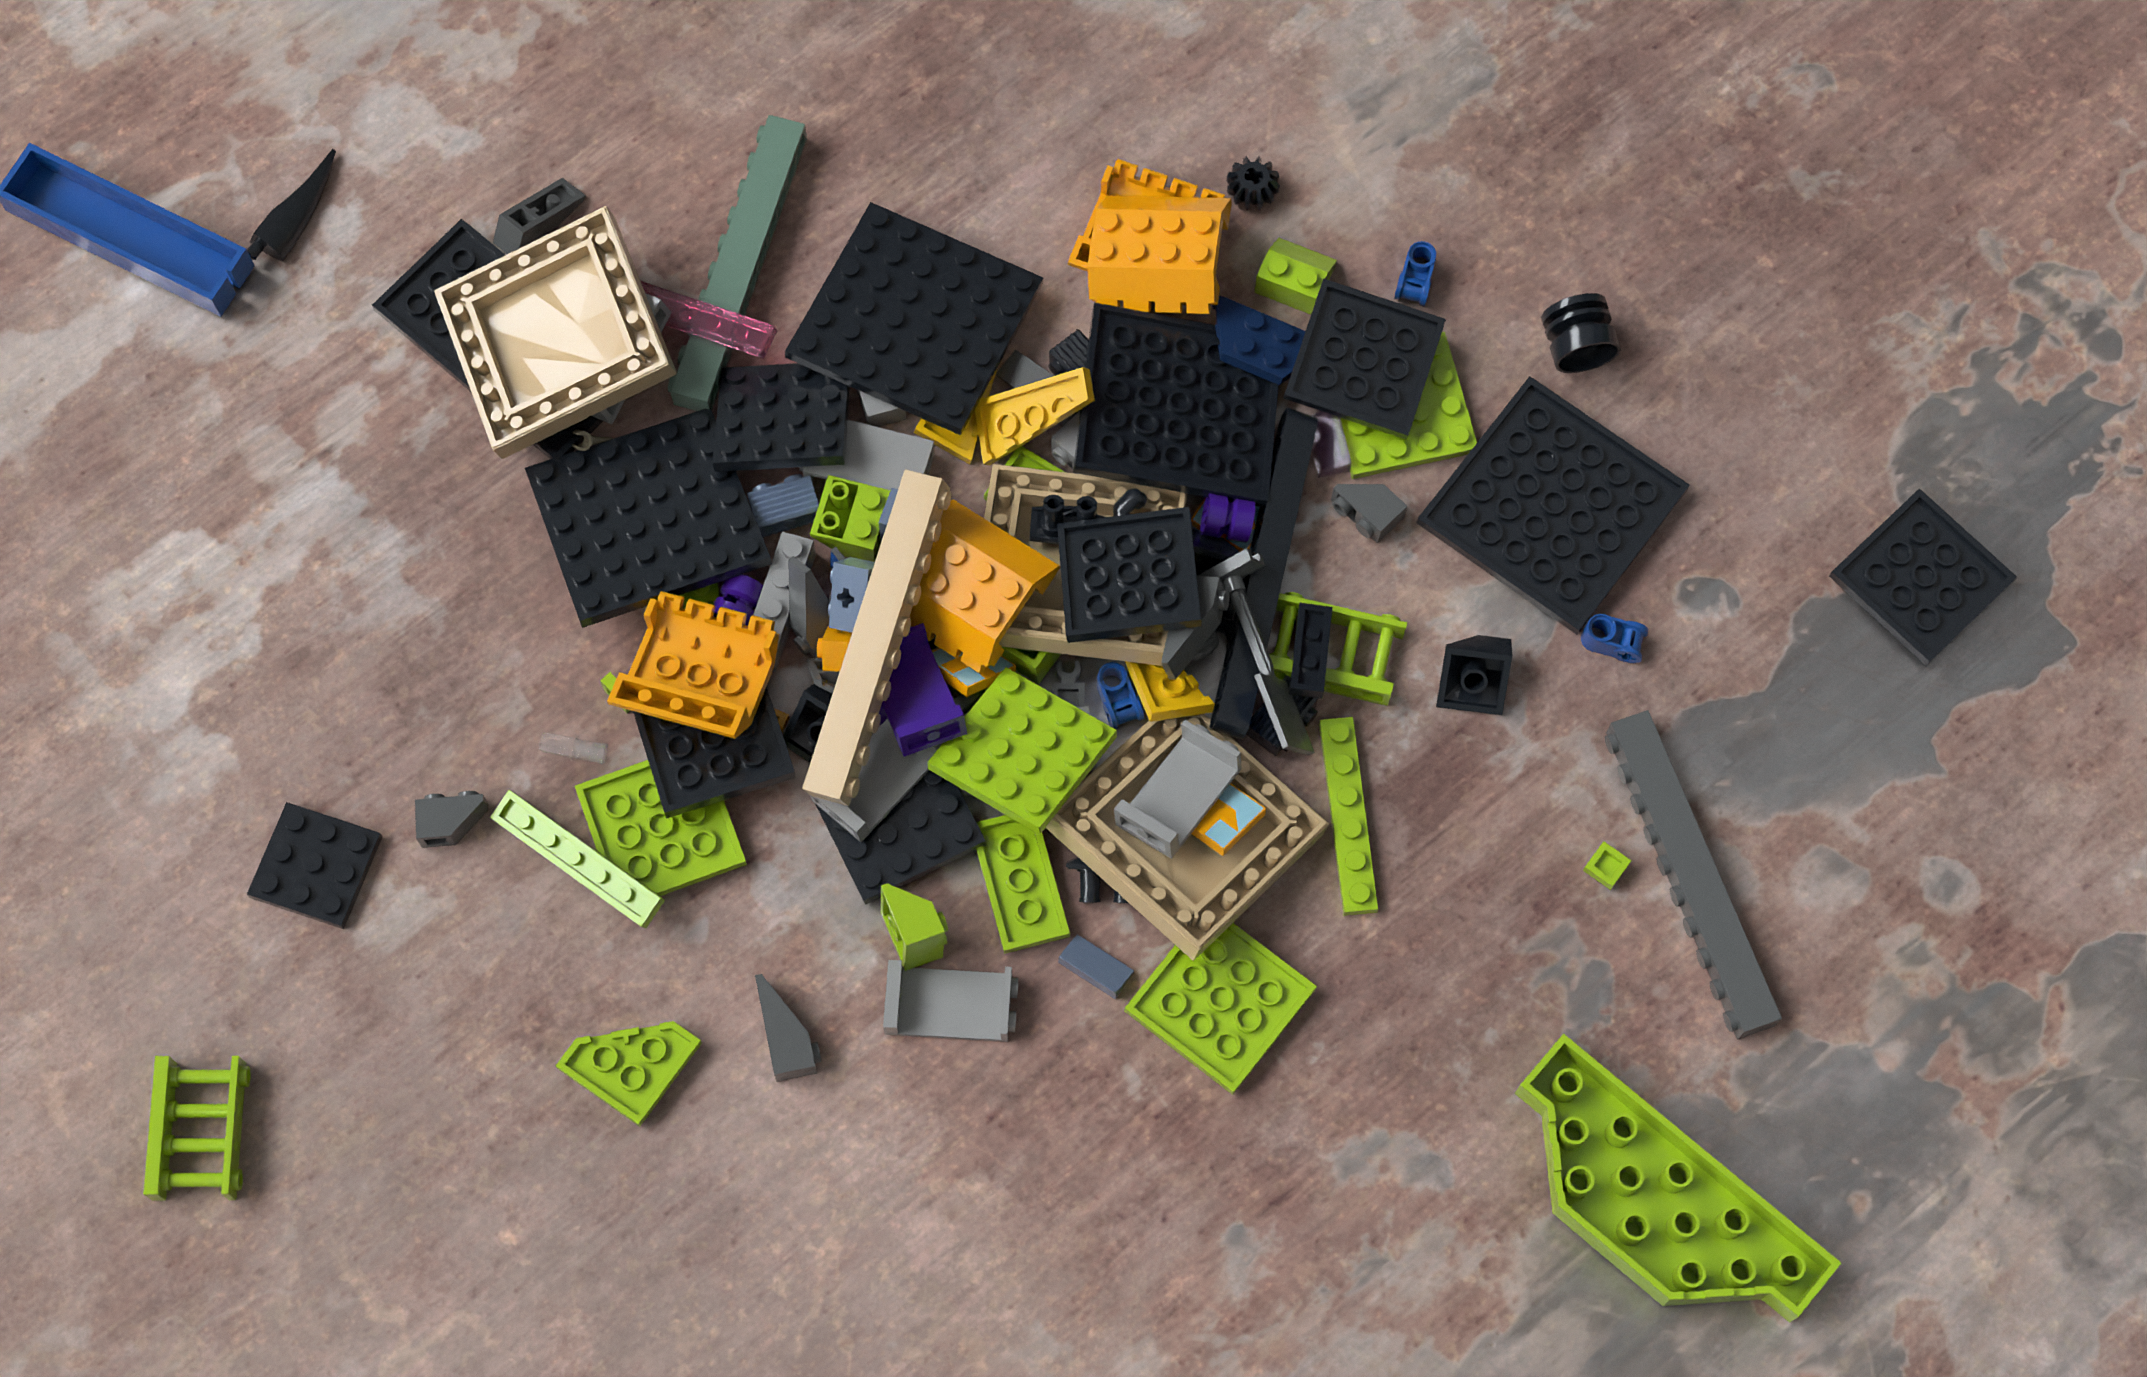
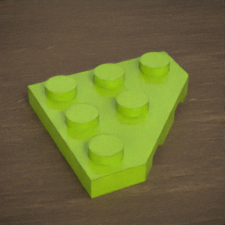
M674 1021L659 1023L657 1026L640 1029L636 1027L613 1031L611 1034L576 1038L555 1066L559 1071L640 1127L702 1042Z

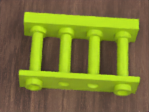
M1295 592L1280 593L1276 610L1284 613L1275 651L1269 654L1275 676L1278 679H1283L1285 675L1291 678L1293 660L1287 654L1296 615H1298L1299 603L1332 607L1331 623L1346 626L1348 630L1339 667L1335 669L1326 668L1324 691L1388 706L1394 683L1387 682V679L1384 677L1393 637L1403 639L1407 622L1401 621L1399 617L1391 614L1378 616L1304 599L1301 594ZM1361 630L1380 634L1372 674L1368 675V677L1356 675L1352 671Z
M155 1056L143 1195L152 1201H166L167 1191H170L172 1187H222L221 1194L225 1198L236 1200L237 1190H241L243 1185V1172L239 1169L244 1091L245 1087L250 1085V1067L246 1066L247 1063L240 1056H232L231 1069L181 1070L180 1066H177L178 1063L170 1056ZM230 1083L228 1104H178V1101L175 1100V1089L180 1084ZM178 1118H227L225 1138H175L172 1135L173 1121H177ZM175 1152H224L223 1173H172V1170L169 1169L170 1156H174Z

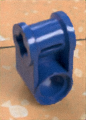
M1419 241L1410 246L1403 271L1400 273L1394 299L1405 298L1419 302L1420 306L1425 307L1436 260V250L1430 243ZM1422 257L1428 263L1418 264L1414 261V258Z
M1597 614L1591 617L1581 633V642L1591 652L1614 657L1627 663H1639L1642 660L1640 650L1643 637L1648 635L1649 629L1638 622L1625 621L1606 614ZM1598 628L1602 630L1605 638L1595 636L1592 629Z
M1115 662L1104 664L1099 669L1096 686L1110 727L1118 729L1120 724L1135 719L1138 721L1144 720L1141 703L1133 690L1125 668ZM1113 675L1119 678L1121 683L1115 687H1110L1104 683L1103 679Z

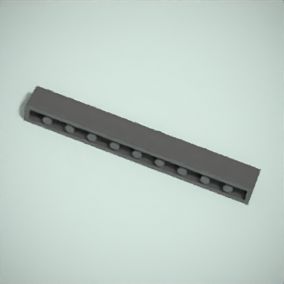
M1649 710L1611 722L1605 735L1607 749L1610 754H1615L1619 765L1617 769L1622 783L1628 784L1630 788L1632 807L1637 815L1641 814L1645 823L1643 827L1645 838L1649 845L1654 844L1658 854L1656 858L1658 868L1663 876L1667 875L1672 886L1670 887L1672 901L1676 907H1681L1685 917L1683 919L1684 929L1690 938H1694L1698 947L1696 950L1698 962L1703 969L1707 968L1712 980L1709 983L1714 998L1720 1000L1725 1010L1723 1019L1727 1029L1730 1032L1734 1031L1738 1040L1775 1027L1782 1017Z

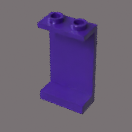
M921 623L910 627L908 635L903 637L899 648L901 650L899 665L896 669L892 670L890 676V694L887 700L882 702V708L903 757L967 734L964 714L960 705H955L928 644L924 624Z

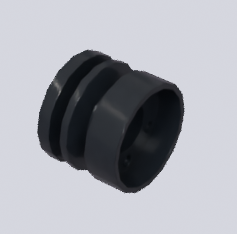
M1597 293L1574 295L1552 304L1543 312L1541 320L1546 329L1547 339L1552 342L1550 350L1557 371L1579 373L1592 370L1612 361L1619 355L1621 347L1615 328L1610 325L1612 317L1608 310L1609 307L1605 296Z

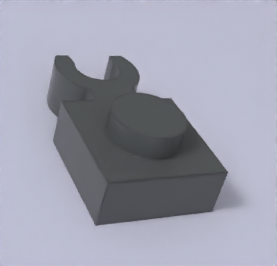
M1057 661L1056 676L1061 683L1052 682V693L1075 707H1084L1085 683H1075L1081 674V664L1079 661H1075L1074 671L1071 673L1064 672L1062 670V661Z

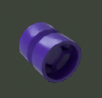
M1209 493L1205 499L1201 516V535L1220 538L1223 534H1226L1228 540L1247 543L1254 522L1255 502L1238 498L1233 502H1229L1227 496Z
M743 574L724 580L720 588L722 597H717L713 604L715 605L714 617H717L720 607L746 613L745 625L748 626L750 617L754 614L753 609H756L763 585Z

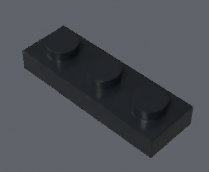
M1299 603L1290 695L1323 698L1332 607Z

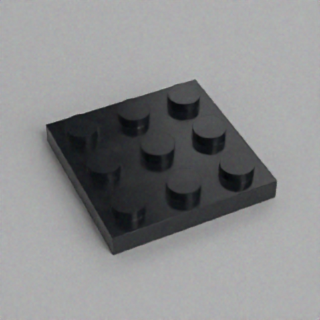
M286 802L249 887L247 896L251 899L344 929L383 836L379 832Z

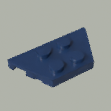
M1219 295L1218 305H1212V308L1215 309L1217 322L1215 329L1216 336L1220 341L1218 346L1220 361L1278 385L1291 377L1306 331Z

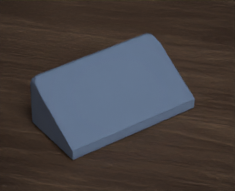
M1078 934L1058 958L1059 964L1114 999L1117 998L1134 973V970Z

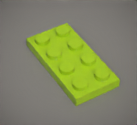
M1007 815L976 822L987 843L985 846L982 845L976 848L1004 954L1070 937V931L1042 832L1039 835Z

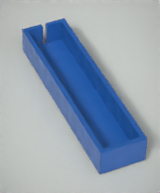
M30 142L0 184V203L7 212L220 317L236 295L233 287L235 286L240 289L255 266L246 248Z

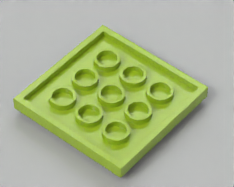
M1445 332L1441 333L1407 440L1335 416L1352 479L1468 455L1477 443Z
M1005 667L964 717L967 734L944 742L929 759L927 765L930 771L1040 835L1117 738V730Z
M648 760L575 785L597 852L659 896L747 865L724 801L666 819Z
M1232 923L1194 961L1175 945L1126 1005L1124 1012L1233 1095L1314 993L1317 986Z

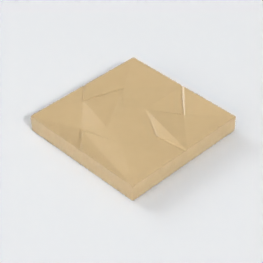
M606 206L434 290L491 447L502 459L677 374L615 216Z
M993 464L984 519L1060 565L1059 544L1029 541L1032 507L1043 506V500L1047 496L1058 495L1062 497L1064 506H1077L1076 502L1079 498L1090 496L1097 501V515L1113 517L1114 504L1130 489L1137 488L1147 496L1145 507L1139 510L1134 509L1130 514L1186 507L1187 493L1089 475ZM1060 568L1043 595L1037 591L1032 593L999 642V645L1001 647L1162 666L1161 660L1168 631L1068 643L1065 630Z
M1205 714L1153 722L1148 721L1080 783L1045 827L1193 961L1318 841L1329 825L1326 820L1228 735L1210 730V718ZM1184 720L1193 725L1200 724L1204 726L1215 738L1222 742L1224 740L1229 741L1238 748L1239 752H1241L1242 769L1231 784L1266 807L1265 816L1224 856L1191 834L1171 859L1118 827L1115 822L1114 808L1121 799L1130 804L1181 740V724Z

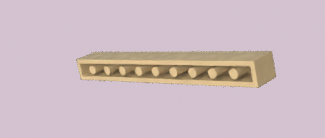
M904 470L802 790L813 797L849 806L851 799L855 798L860 788V779L858 777L862 766L867 764L870 756L869 742L872 733L875 734L879 728L881 720L879 711L882 702L887 700L891 690L890 676L892 670L896 669L901 659V650L899 648L903 637H906L910 631L912 607L919 602L921 596V586L919 585L923 573L926 574L931 565L930 551L933 542L939 539L941 533L940 519L943 510H947L951 502L950 487L942 478Z

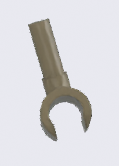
M576 429L573 431V434L583 435L584 441L580 445H571L578 450L585 451L591 445L613 438L596 437L584 430Z

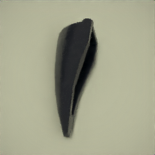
M332 149L310 177L284 201L272 209L255 230L250 240L251 245L247 249L251 259L256 260L263 251L277 260L284 261L286 255L299 240L320 201L330 175L336 150Z

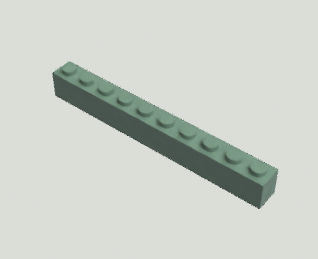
M768 115L765 126L760 125L756 138L758 143L756 152L750 153L747 162V170L749 172L746 180L741 179L738 186V203L736 207H731L727 219L728 231L726 234H722L719 239L718 252L720 253L717 262L712 261L708 271V280L710 281L707 290L702 289L698 299V307L700 309L697 318H691L688 327V335L690 337L687 346L682 345L679 351L678 364L680 366L677 374L669 379L668 392L671 393L673 404L695 411L710 409V407L711 410L713 409L720 389L721 369L728 366L807 141L804 123Z

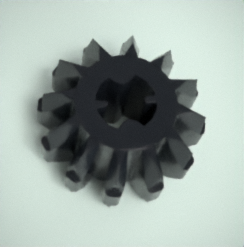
M1246 156L1243 159V164L1234 163L1232 172L1227 174L1226 182L1229 184L1227 186L1228 196H1234L1233 202L1235 205L1244 202L1247 211L1251 208V205H1255L1259 210L1263 208L1264 202L1271 205L1274 201V195L1279 193L1280 188L1278 183L1279 173L1278 171H1272L1273 165L1271 161L1261 164L1260 156L1255 159V162H1251Z

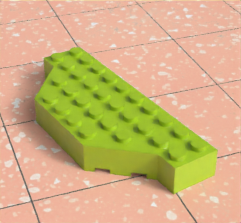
M1564 1033L1514 1093L1542 1117L1552 1213L1662 1306L1763 1300L1790 1323L1801 1315L1841 1265L1839 1260Z

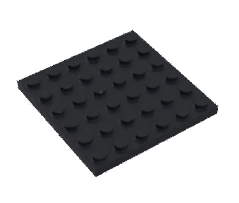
M870 202L786 348L785 358L961 435L1043 284V277Z
M1094 302L1085 368L1090 369L1095 401L1080 409L1073 473L1208 497L1209 493L1227 496L1231 502L1238 498L1254 501L1255 506L1265 508L1269 502L1279 385L1220 361L1218 350L1220 341L1216 336L1215 325Z
M1529 376L1420 514L1416 523L1578 635L1686 493L1690 485Z
M711 407L592 445L585 451L577 450L565 454L557 461L553 458L525 467L582 628L646 607L650 598L658 601L661 591L679 596L772 564L770 554L737 472H714L712 460L716 420Z

